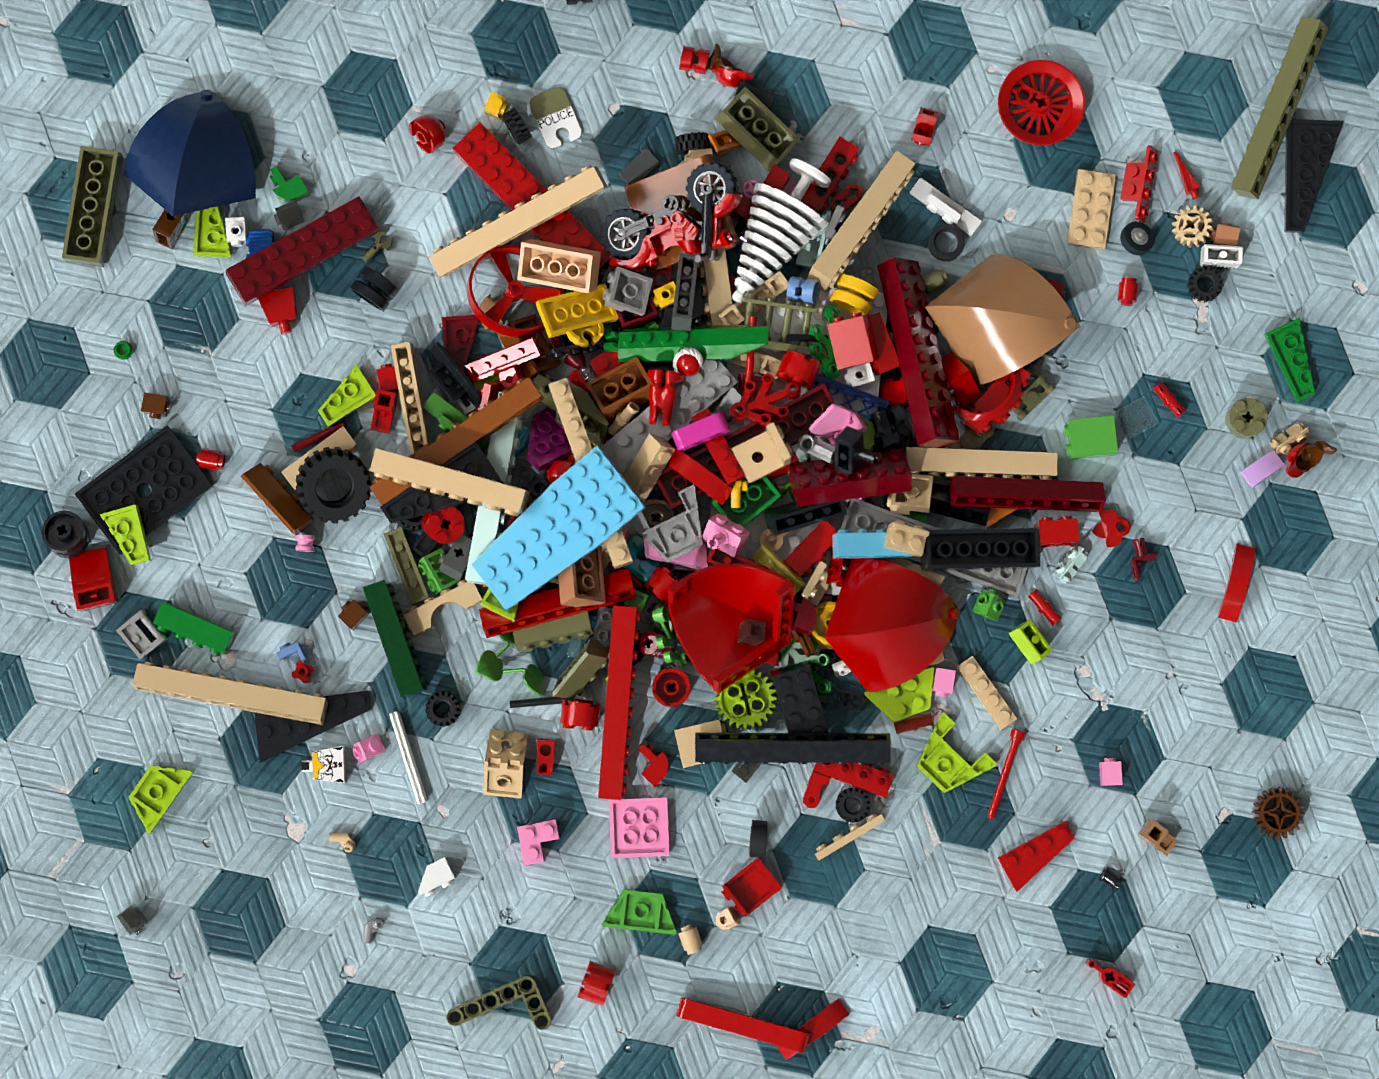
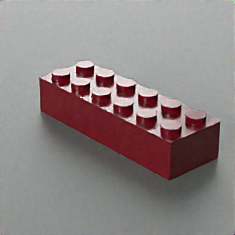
M893 449L877 452L879 453V458L875 465L863 461L852 475L834 469L835 460L832 464L824 460L789 464V483L797 507L911 491L912 472L904 450Z

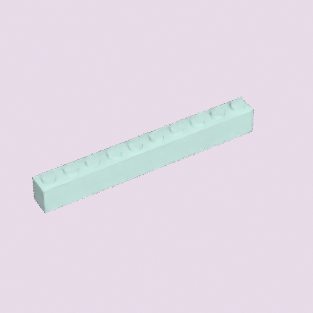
M522 414L491 435L488 449V460L504 484L512 486L513 483L511 472L512 468L516 466V457L514 455L515 450H518L520 444L518 433L523 427ZM482 503V506H478L465 577L468 583L486 585V583L474 569L472 563L503 533L501 528L506 522L505 509L501 508L500 512L486 508L487 504Z

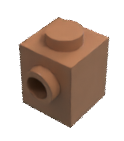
M1222 222L1216 225L1214 231L1210 232L1211 238L1209 240H1212V245L1237 246L1240 228L1232 227V224Z

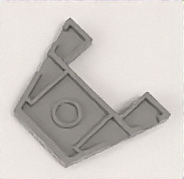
M694 485L678 492L686 508L685 512L652 528L649 527L642 511L628 522L667 562L703 545Z

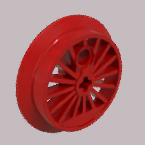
M1033 60L1019 65L1007 75L999 90L998 111L1004 126L1017 139L1031 145L1047 146L1065 140L1077 129L1084 114L1085 97L1080 82L1070 70L1053 61ZM1033 76H1041L1039 91ZM1045 76L1052 78L1045 93H1043ZM1029 77L1031 87L1027 86L1022 80ZM1055 80L1058 81L1061 86L1048 96ZM1017 84L1020 85L1017 90L1013 89ZM1066 89L1068 95L1052 99L1061 90ZM1010 93L1015 95L1014 100H1009ZM1019 93H1026L1028 99H1021ZM1068 100L1066 105L1055 104L1061 101ZM1039 102L1043 103V106H1041V108L1038 107ZM1009 105L1022 106L1024 108L1010 112ZM1028 112L1016 123L1012 116ZM1032 115L1024 131L1019 125ZM1037 116L1036 135L1030 134L1028 131ZM1041 118L1047 135H1040ZM1047 118L1054 125L1052 132L1050 130Z

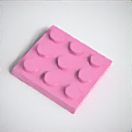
M667 798L609 800L611 858L669 856Z

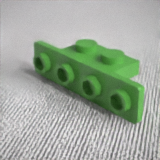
M435 392L423 404V408L437 418V421L440 422L438 426L446 432L448 430L451 431L452 426L457 422L461 421L463 423L468 419L467 416ZM491 436L478 444L483 452L489 446Z

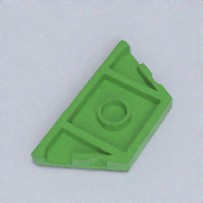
M623 890L602 923V927L676 935V929L664 896L660 893Z

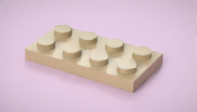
M1078 169L1067 238L1068 245L1105 250L1116 175Z

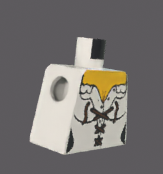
M345 746L312 752V760L302 761V772H313L314 780L346 783Z

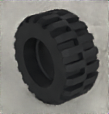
M325 447L323 448L324 451L319 452L316 450L313 452L314 455L312 457L307 456L304 459L305 463L300 465L298 469L299 475H296V492L303 507L311 516L316 519L319 518L322 522L326 523L328 521L338 523V520L346 522L349 521L348 517L352 515L355 518L359 515L358 511L366 507L365 502L371 496L369 491L371 490L370 486L372 483L370 482V475L365 465L358 456L352 454L347 449L342 450L340 447L330 449ZM330 469H342L351 478L349 492L343 498L336 501H325L316 492L318 478Z

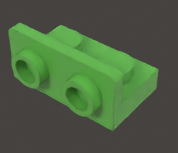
M442 548L422 557L417 562L420 573L425 576L429 589L435 595L459 583V581L440 571L441 563L439 561L444 553Z

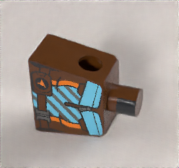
M164 209L152 229L155 241L173 250L186 224L184 214L172 216Z

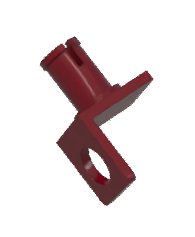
M1140 538V541L1138 539L1132 541L1137 556L1130 561L1135 583H1138L1140 580L1137 564L1155 561L1158 556L1157 553H1147L1144 538Z

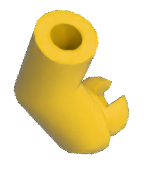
M739 480L736 482L731 492L732 508L741 507V491L746 492L748 490L747 481Z

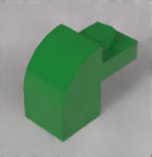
M277 166L270 169L273 174L270 176V179L274 186L279 185L272 190L280 200L287 203H296L310 196L299 175L285 182Z

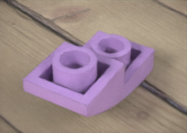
M1272 450L1241 471L1240 474L1250 487L1253 488L1266 480L1268 476L1282 469L1285 464L1275 451Z

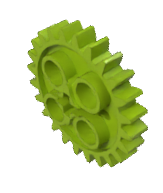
M752 670L751 673H748L723 692L717 694L719 697L714 698L715 702H719V704L715 705V708L721 709L718 712V716L725 715L723 722L729 720V727L736 724L737 730L741 726H744L745 731H747L748 726H751L752 730H754V724L762 727L761 721L768 722L766 716H773L770 709H776V705L772 704V702L777 701V698L772 696L776 692L775 690H770L773 687V683L767 684L768 677L761 678L762 672L755 675V671ZM741 683L744 685L746 697L748 699L749 708L751 711L750 716L747 714L745 702L743 700V695L740 688ZM750 684H755L758 688L756 691L750 692L747 690V687ZM732 689L739 691V694L735 697L730 696L728 693ZM759 702L763 706L760 710H754L752 705ZM741 707L744 709V712L741 715H736L733 712L734 709Z

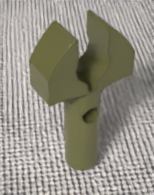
M386 231L377 232L373 236L375 244L362 256L365 262L380 249L388 251L391 248L392 237L387 242L381 243L382 237L387 234Z

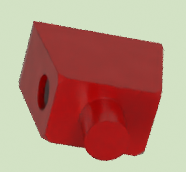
M289 287L274 291L258 299L269 324L272 327L279 325L281 335L291 333L290 322L298 320L294 288Z

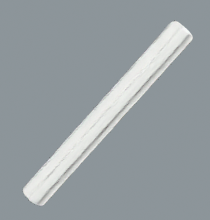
M400 712L390 713L389 716L418 804L427 802V796Z

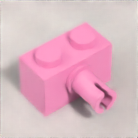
M718 513L708 520L702 539L707 541L709 548L711 546V549L719 548L730 556L735 557L743 552L750 532L744 529L742 525L736 524L725 515Z

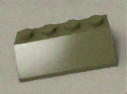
M746 87L715 118L768 171L772 169L773 165L777 166L800 140Z

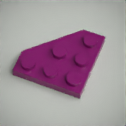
M549 408L534 414L532 419L527 460L538 471L551 466L555 460H562L573 453L563 425L555 421L556 415Z

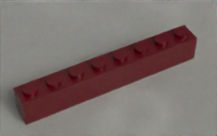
M952 476L949 486L951 506L1102 512L1106 502L1103 482Z

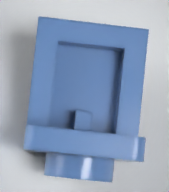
M298 642L292 645L286 643L279 647L280 651L276 652L280 660H284L296 653L299 654L302 661L308 660L306 657L308 655L306 647Z

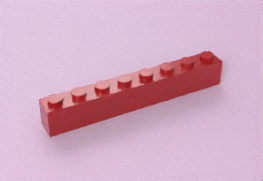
M629 569L603 575L606 600L604 604L582 607L561 605L559 588L528 595L524 600L519 601L515 622L487 608L479 609L486 638L634 599L636 594Z

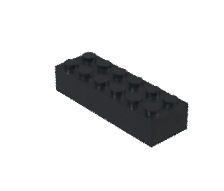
M1039 528L925 530L929 531L930 534L926 537L923 555L921 556L922 570L1026 569L1040 567Z

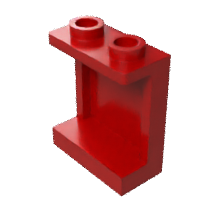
M757 857L722 885L724 890L721 893L728 901L730 899L733 900L736 904L733 908L740 916L744 914L747 917L771 896L780 891L782 887Z

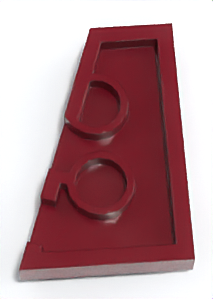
M475 315L442 317L443 346L447 349L450 357L459 364L462 372L465 373V365L469 360L479 319Z

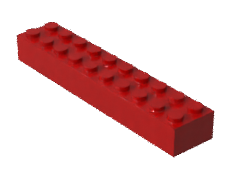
M480 122L453 147V151L458 158L511 211L515 210V205L523 201L525 203L531 201L533 195L540 192L542 194L548 192ZM567 210L531 229L540 241L601 252L599 273L613 259L611 254L607 253L605 248Z

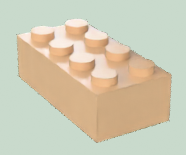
M528 239L521 242L518 280L585 293L597 290L601 252Z

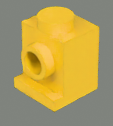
M492 92L484 107L485 114L503 121L501 115L508 111L510 104L507 103L505 97Z

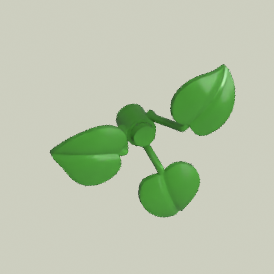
M513 631L499 635L506 642V645L496 654L491 650L484 651L479 658L475 673L496 682L502 678L503 673L523 672V681L526 686L534 693L543 696L545 693V680L543 673L536 665L529 664L526 669L502 670L503 662L497 657L510 646V643L514 646L516 645Z

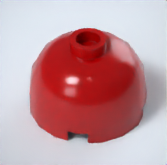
M422 115L410 122L409 129L412 137L416 136L419 140L416 144L427 154L435 152L444 144L446 132L442 120L431 115Z

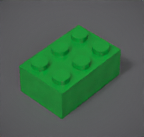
M764 476L750 484L748 483V490L746 492L741 491L740 508L731 507V495L723 506L715 500L712 501L711 505L719 514L725 515L732 522L746 527L762 514L764 510H767L781 498V494ZM746 477L740 479L741 481H747Z

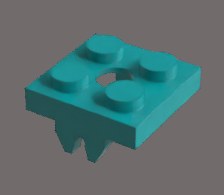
M635 534L627 544L633 563L622 567L629 569L630 573L645 583L662 562L649 558L646 561H640L637 558V553L645 554L644 539Z

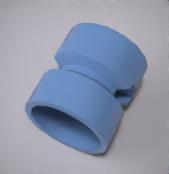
M792 276L787 286L788 301L800 302L803 300V303L815 305L820 295L819 280L806 279L805 281L804 278Z

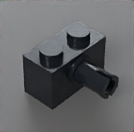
M846 426L835 439L834 469L852 475L863 461L875 465L878 461L879 453L864 448V432Z

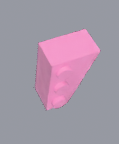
M644 539L646 558L697 570L708 567V562L706 561V542L704 539H702V546L669 562Z

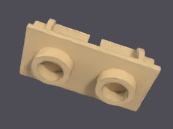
M1296 423L1286 430V433L1289 435L1288 437L1282 432L1271 439L1272 441L1269 444L1272 449L1276 448L1278 456L1287 454L1294 446L1304 443L1308 439L1309 428H1305L1303 423Z

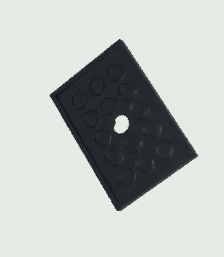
M167 425L77 491L75 495L118 554L122 555L123 552L119 547L118 541L111 534L108 525L101 518L100 514L136 504L139 507L145 536H148L214 486ZM142 483H147L152 488L150 496L146 498L140 497L137 493L138 487Z

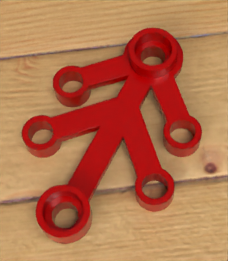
M767 373L762 376V385L755 401L748 403L750 395L756 390V385L753 381H746L740 402L734 403L731 406L730 415L734 420L743 421L747 418L766 427L771 423V416L767 413L759 415L752 411L760 409L774 414L780 419H786L789 416L787 407H776L770 404L786 397L794 400L801 395V387L799 384L792 382L786 386V389L766 396L769 387L773 384V376ZM766 378H770V379H771L770 382H765L764 380H765ZM748 385H752V386H753L752 389H747L746 387H747ZM795 387L797 390L790 391V388ZM743 409V412L738 413L736 410ZM780 411H786V414L781 415ZM763 418L769 419L767 422L762 421Z

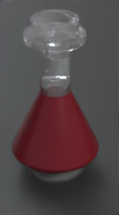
M584 351L575 356H571L570 353L564 354V363L578 369L585 377L586 383L598 377L597 374H591L586 367Z

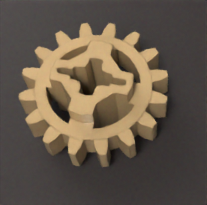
M1194 205L1193 210L1189 206L1186 207L1185 212L1179 210L1181 215L1174 216L1177 222H1172V225L1176 227L1172 230L1173 234H1177L1175 239L1177 241L1180 240L1183 246L1187 243V246L1190 248L1193 243L1199 247L1200 241L1205 244V237L1211 238L1209 231H1214V228L1210 226L1214 223L1212 219H1209L1211 215L1208 212L1205 213L1206 210L1204 208L1199 210L1196 205Z

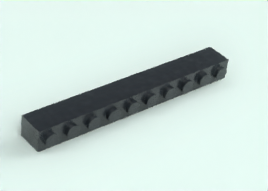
M695 733V762L702 764L719 762L721 764H728L730 762H739L740 764H748L749 762H758L760 764H767L769 762H777L779 764L797 762L798 764L856 763L862 765L875 763L882 765L890 763L891 758L890 733Z

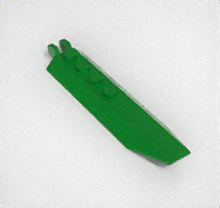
M747 325L691 326V331L672 330V327L623 329L620 333L607 332L605 339L611 342L604 343L603 349L608 352H618L619 363H626L635 357L640 362L673 361L677 352L688 347L697 349L701 353L703 360L733 359L768 345L769 327Z

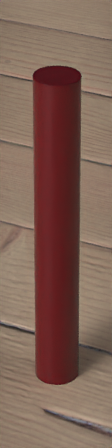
M341 421L291 445L293 452H296L330 436L342 426L344 428L346 426Z

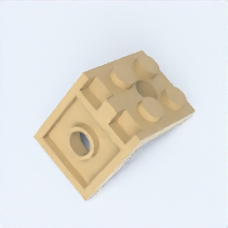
M774 423L766 426V432L732 448L749 484L791 463L793 452L788 443L784 444L782 440L784 435L779 425L775 427ZM756 452L763 455V460L760 463L752 460V456Z
M490 729L484 761L483 795L522 798L528 733ZM499 779H506L507 781H506V782H503V781H500Z

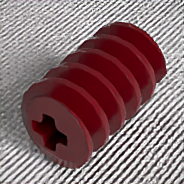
M653 631L643 633L638 641V648L642 654L658 658H664V652L673 651L674 648L666 647L659 649L656 644L657 637L665 636L667 639L668 637L666 634Z

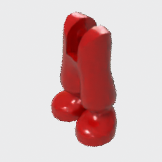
M649 370L647 372V377L652 380V384L649 387V424L656 425L658 413H663V426L670 425L677 396L675 384L683 381L684 375L682 373L666 371V381L663 388L664 371Z

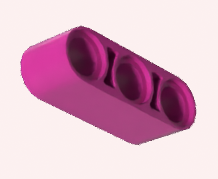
M718 412L675 430L671 435L678 452H681L729 432L730 427L724 413Z

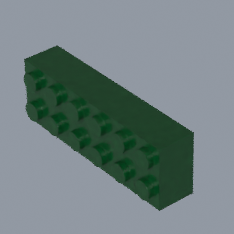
M384 579L364 586L363 590L400 697L407 698L426 691L427 681L418 669L421 668L420 661L412 652L415 649L413 641L410 637L407 638L406 632L409 631L407 624L399 615L402 613L400 604L393 598L396 595L393 584L388 583Z

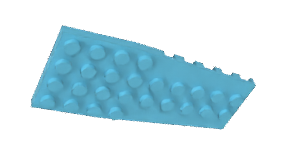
M596 446L553 482L472 563V566L502 606L509 610L533 591L541 588L543 584L558 576L560 572L568 569L577 560L585 557L602 545L644 510L646 506L602 449Z

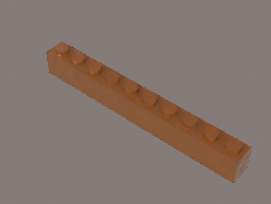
M523 377L515 383V387L505 389L499 394V398L489 400L479 412L477 410L473 411L467 416L468 419L463 423L461 421L457 422L452 426L450 432L440 434L436 437L437 441L424 445L420 448L421 452L408 457L441 466L475 442L479 444L543 400L544 397L532 379ZM390 477L389 480L376 478L370 488L383 506L408 489L412 483L408 482V485L393 482V477Z

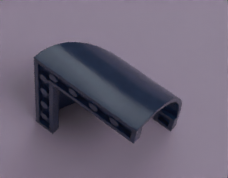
M203 90L199 93L180 97L159 109L143 125L129 149L124 176L172 216L256 198L254 165L243 129L227 104L210 90Z

